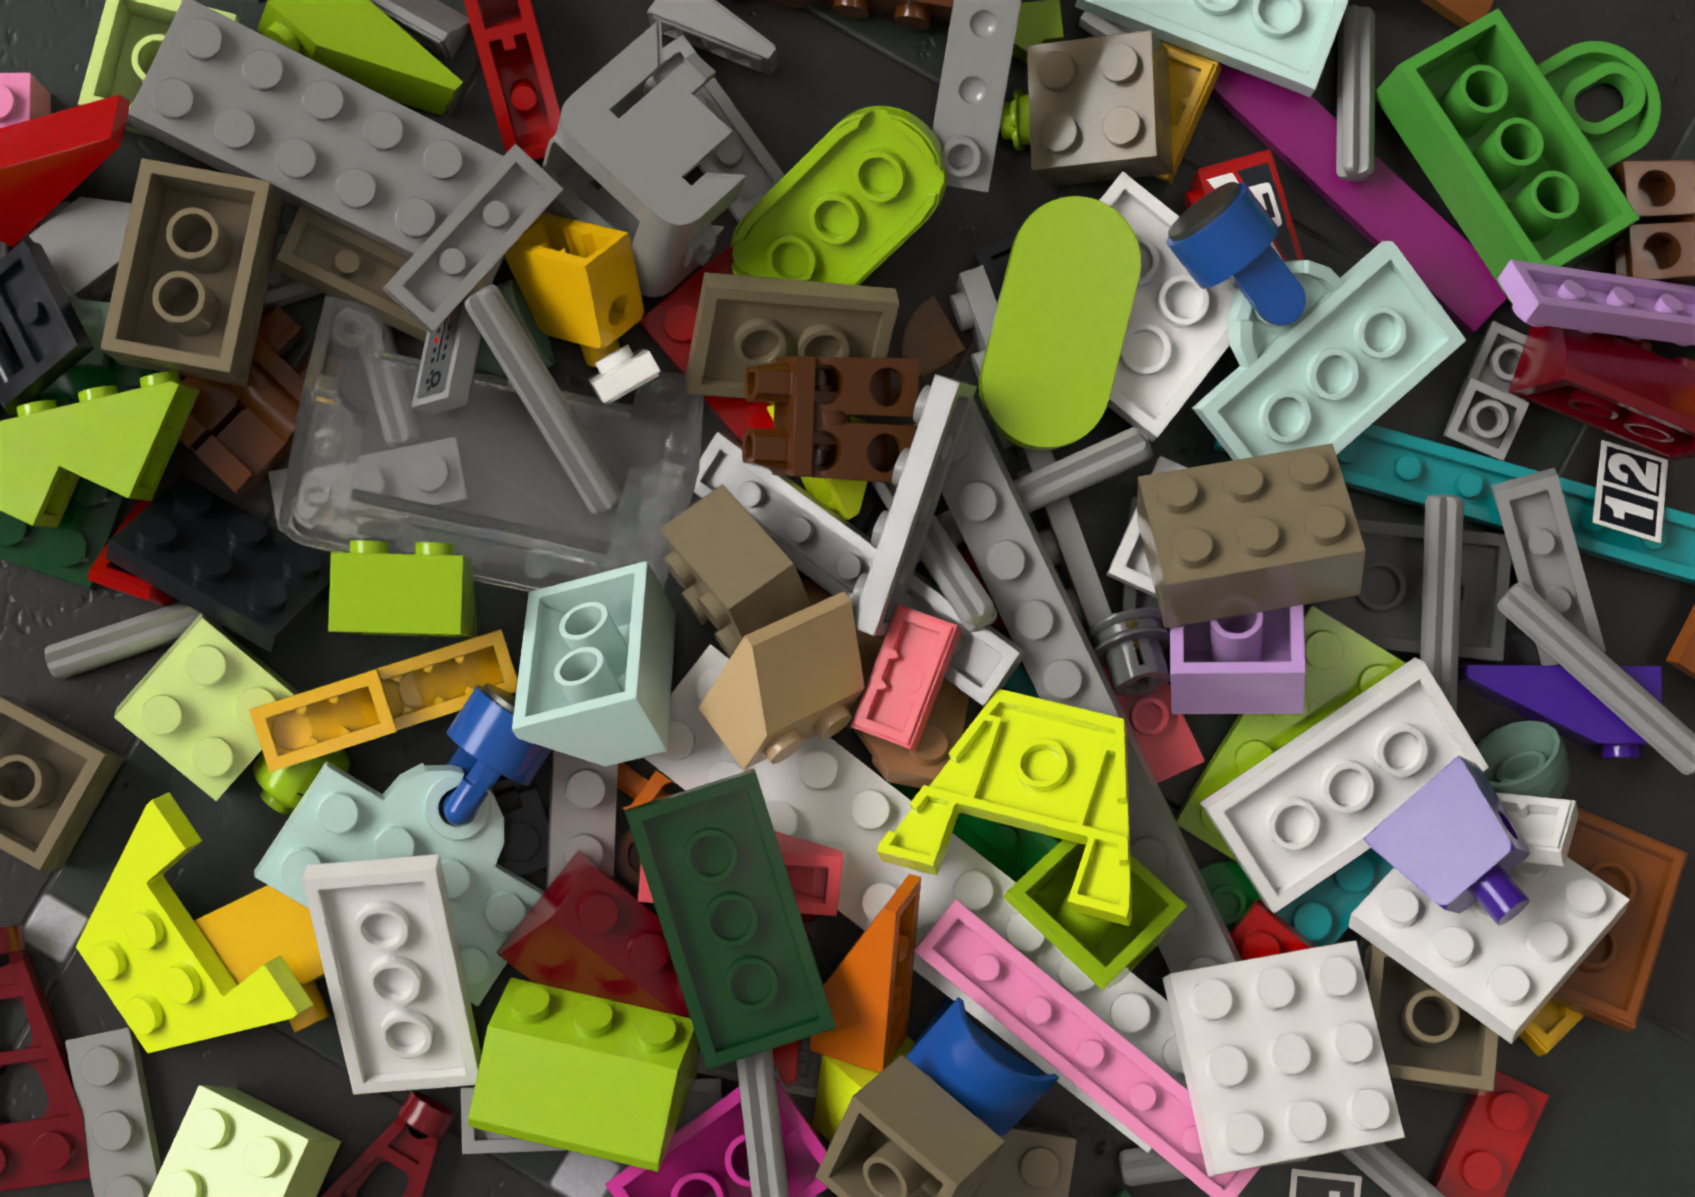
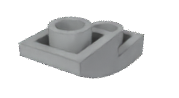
M1495 321L1489 322L1454 404L1443 435L1444 437L1494 459L1504 461L1530 404L1526 402L1527 400L1508 393L1527 335Z

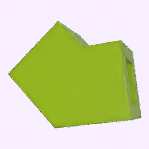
M1060 0L1021 3L1012 55L1028 64V45L1063 41L1064 33Z

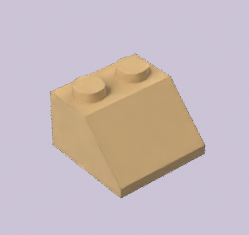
M843 591L745 635L698 707L743 770L767 758L772 764L779 763L796 752L802 746L804 740L816 734L820 740L828 739L842 730L851 721L852 715L849 710L861 695L865 686L852 602Z

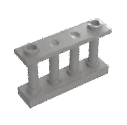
M954 0L932 129L943 148L944 166L948 171L946 186L983 192L989 191L1021 0Z

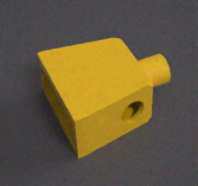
M544 212L538 216L507 250L504 256L538 328L545 335L579 344L586 364L590 367H596L595 362L620 348L618 338L642 319L644 313L629 232Z
M267 885L194 920L237 985L261 966L281 955L314 1004L308 1010L289 1019L294 1033L331 1016L315 981L324 978L325 974L309 908Z

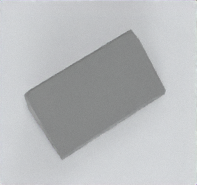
M370 0L421 46L445 59H452L471 28L467 16L438 0Z

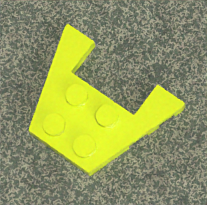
M998 689L948 753L950 760L930 786L923 785L910 802L911 810L894 832L889 830L882 838L877 848L881 861L938 875L956 820L961 813L1086 845L1068 898L1070 910L1130 926L1132 920L1128 752L1125 720L1111 715Z
M170 792L151 800L146 805L76 945L77 950L147 1053L289 1020L314 1005L281 955L261 966L237 985L164 878L165 872L202 842V839Z

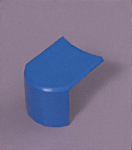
M948 996L945 998L907 1055V1059L923 1073L932 1077L941 1088L973 1115L983 1120L998 1136L1006 1135L1060 1078L1055 1073L1041 1076L1044 1071L1039 1067L1021 1059L990 1038L966 1015L964 1001L959 997L955 1001Z

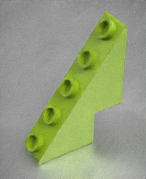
M166 371L141 377L139 379L141 388L118 393L117 386H101L80 391L78 393L79 403L57 407L55 400H43L16 407L18 417L0 421V511L32 526L58 528L80 476L126 498L151 501L200 389L182 384L178 371Z

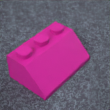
M776 1078L789 1197H816L828 1188L815 1176L829 1147L808 1117ZM738 1087L673 1134L659 1172L630 1165L605 1183L612 1196L752 1197L740 1088Z

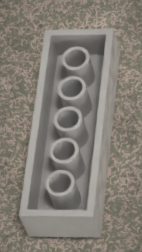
M182 0L127 117L128 126L224 173L270 181L285 199V203L297 209L300 205H303L409 259L504 157L194 0ZM504 255L480 280L481 282L488 285L492 284Z

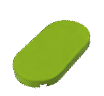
M871 106L859 109L844 117L740 220L733 233L731 244L734 260L731 265L733 275L860 285L913 235L939 206L946 190L948 171L944 166L943 148L936 135L922 120L907 111L895 107Z
M1069 196L1044 204L1028 217L1018 231L1012 245L980 370L979 396L984 410H987L989 418L995 423V428L1004 438L1026 449L1052 451L1078 441L1087 435L1100 421L1110 398L1140 277L1141 251L1137 237L1126 219L1114 208L1099 200L1081 196Z

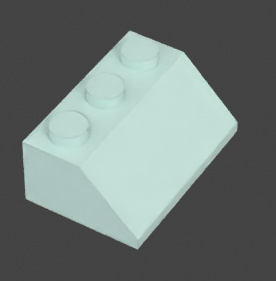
M648 561L528 593L512 731L518 739L605 767L667 751L676 613Z

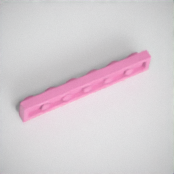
M953 900L914 948L913 951L1210 1197H1237L1260 1169L1258 1167L1208 1177L1188 1090L958 900Z

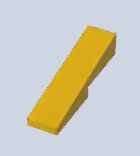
M497 629L249 709L270 773L459 711L477 685L485 686L486 683H489L510 694L517 691L518 679L502 629Z

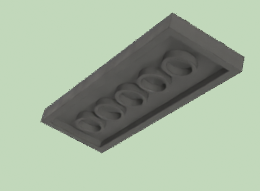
M1137 497L1130 499L1128 525L1137 507ZM1356 519L1366 549L1360 595L1310 603V605L1318 608L1389 653L1420 656L1425 526ZM1463 530L1458 660L1488 663L1503 662L1507 617L1499 611L1497 604L1509 589L1511 556L1504 534ZM1122 583L1120 612L1137 608H1157L1160 610L1157 598ZM1308 604L1303 605V611H1305ZM1131 619L1126 622V626L1137 627L1138 622Z

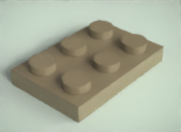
M704 272L685 375L687 394L746 398V368L776 363V358L779 357L887 358L899 307L896 289Z

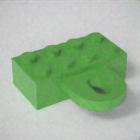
M1498 8L1398 64L1375 91V99L1510 303H1512L1497 280L1510 260L1570 268L1610 244L1640 219L1608 171L1631 158L1653 137L1660 121L1661 99L1657 84L1648 68L1634 54L1620 46L1602 41L1581 42L1564 49L1536 65ZM1601 83L1616 87L1623 97L1624 105L1622 110L1597 123L1588 122L1577 113L1575 108L1576 96Z

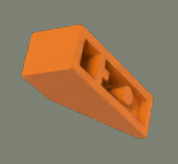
M908 874L824 983L823 988L836 1028L811 1036L810 1051L880 1073L889 1065L907 1038L915 955L913 950L916 944L922 877Z

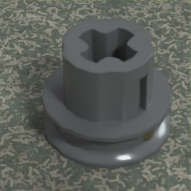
M1137 608L1113 614L1098 621L1086 632L1101 666L1108 668L1115 695L1125 697L1140 696L1155 691L1170 680V674L1163 651L1170 645V632L1162 628L1164 624L1161 612L1157 608Z

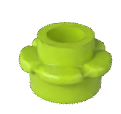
M1017 88L1013 92V101L1004 102L1000 122L1003 140H1013L1014 147L1018 151L1025 150L1026 145H1031L1029 94L1023 95L1021 88Z

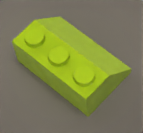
M510 978L487 1027L468 1116L469 1127L659 1172L698 1073V1040L691 1018Z

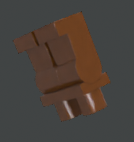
M1695 160L1621 162L1609 173L1640 219L1609 244L1612 274L1695 286Z
M278 305L261 316L247 387L193 377H186L181 382L182 384L200 389V392L179 439L188 448L196 451L194 454L235 493L251 499L269 479L268 472L277 470L310 434L319 420H323L335 408L328 398L336 391L348 373L320 345L297 369L290 364L283 355L306 331Z
M792 356L776 358V363L747 367L745 370L747 402L774 403V429L746 428L743 436V462L772 469V475L892 483L893 470L898 458V448L899 455L904 448H911L917 425L850 423V415L893 418L913 417L919 394L920 358ZM900 380H901V386H902L901 394H900Z

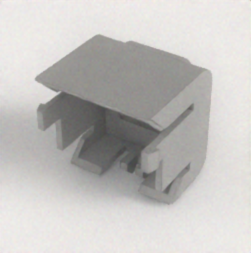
M659 20L566 100L562 107L555 136L548 142L542 169L564 188L547 207L551 214L629 232L641 295L648 297H658L667 294L699 265L703 267L710 260L711 254L717 249L725 229L724 226H713L711 222L737 200L746 178L744 174L706 173L692 186L684 179L685 176L731 136L732 130L694 96L716 74V71L695 52L686 57L681 65L641 99L646 81L663 65L662 30ZM594 180L602 185L598 191L589 185Z

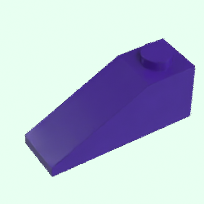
M1466 665L1458 668V685L1528 720L1547 723L1556 729L1560 736L1579 746L1602 747V758H1642V747L1651 746L1562 666ZM1620 666L1662 704L1661 666Z

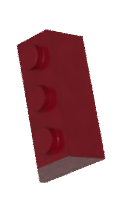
M1551 326L1530 327L1508 393L1672 461L1695 458V361L1679 357H1673L1668 360L1652 353V344L1643 339L1633 340L1626 336L1615 335L1614 337L1609 334L1596 332L1586 334L1574 329Z
M580 850L571 858L496 952L498 956L534 983L690 1018L656 909L647 902H638V895Z

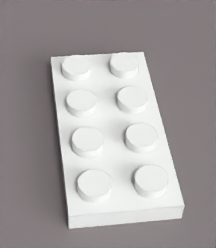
M1415 657L1200 802V804L1266 907L1271 912L1276 913L1370 849L1371 847L1363 838L1458 755L1476 763L1482 771L1489 767L1425 662Z
M440 854L307 865L302 882L353 1094L475 1085L481 1059V1050Z

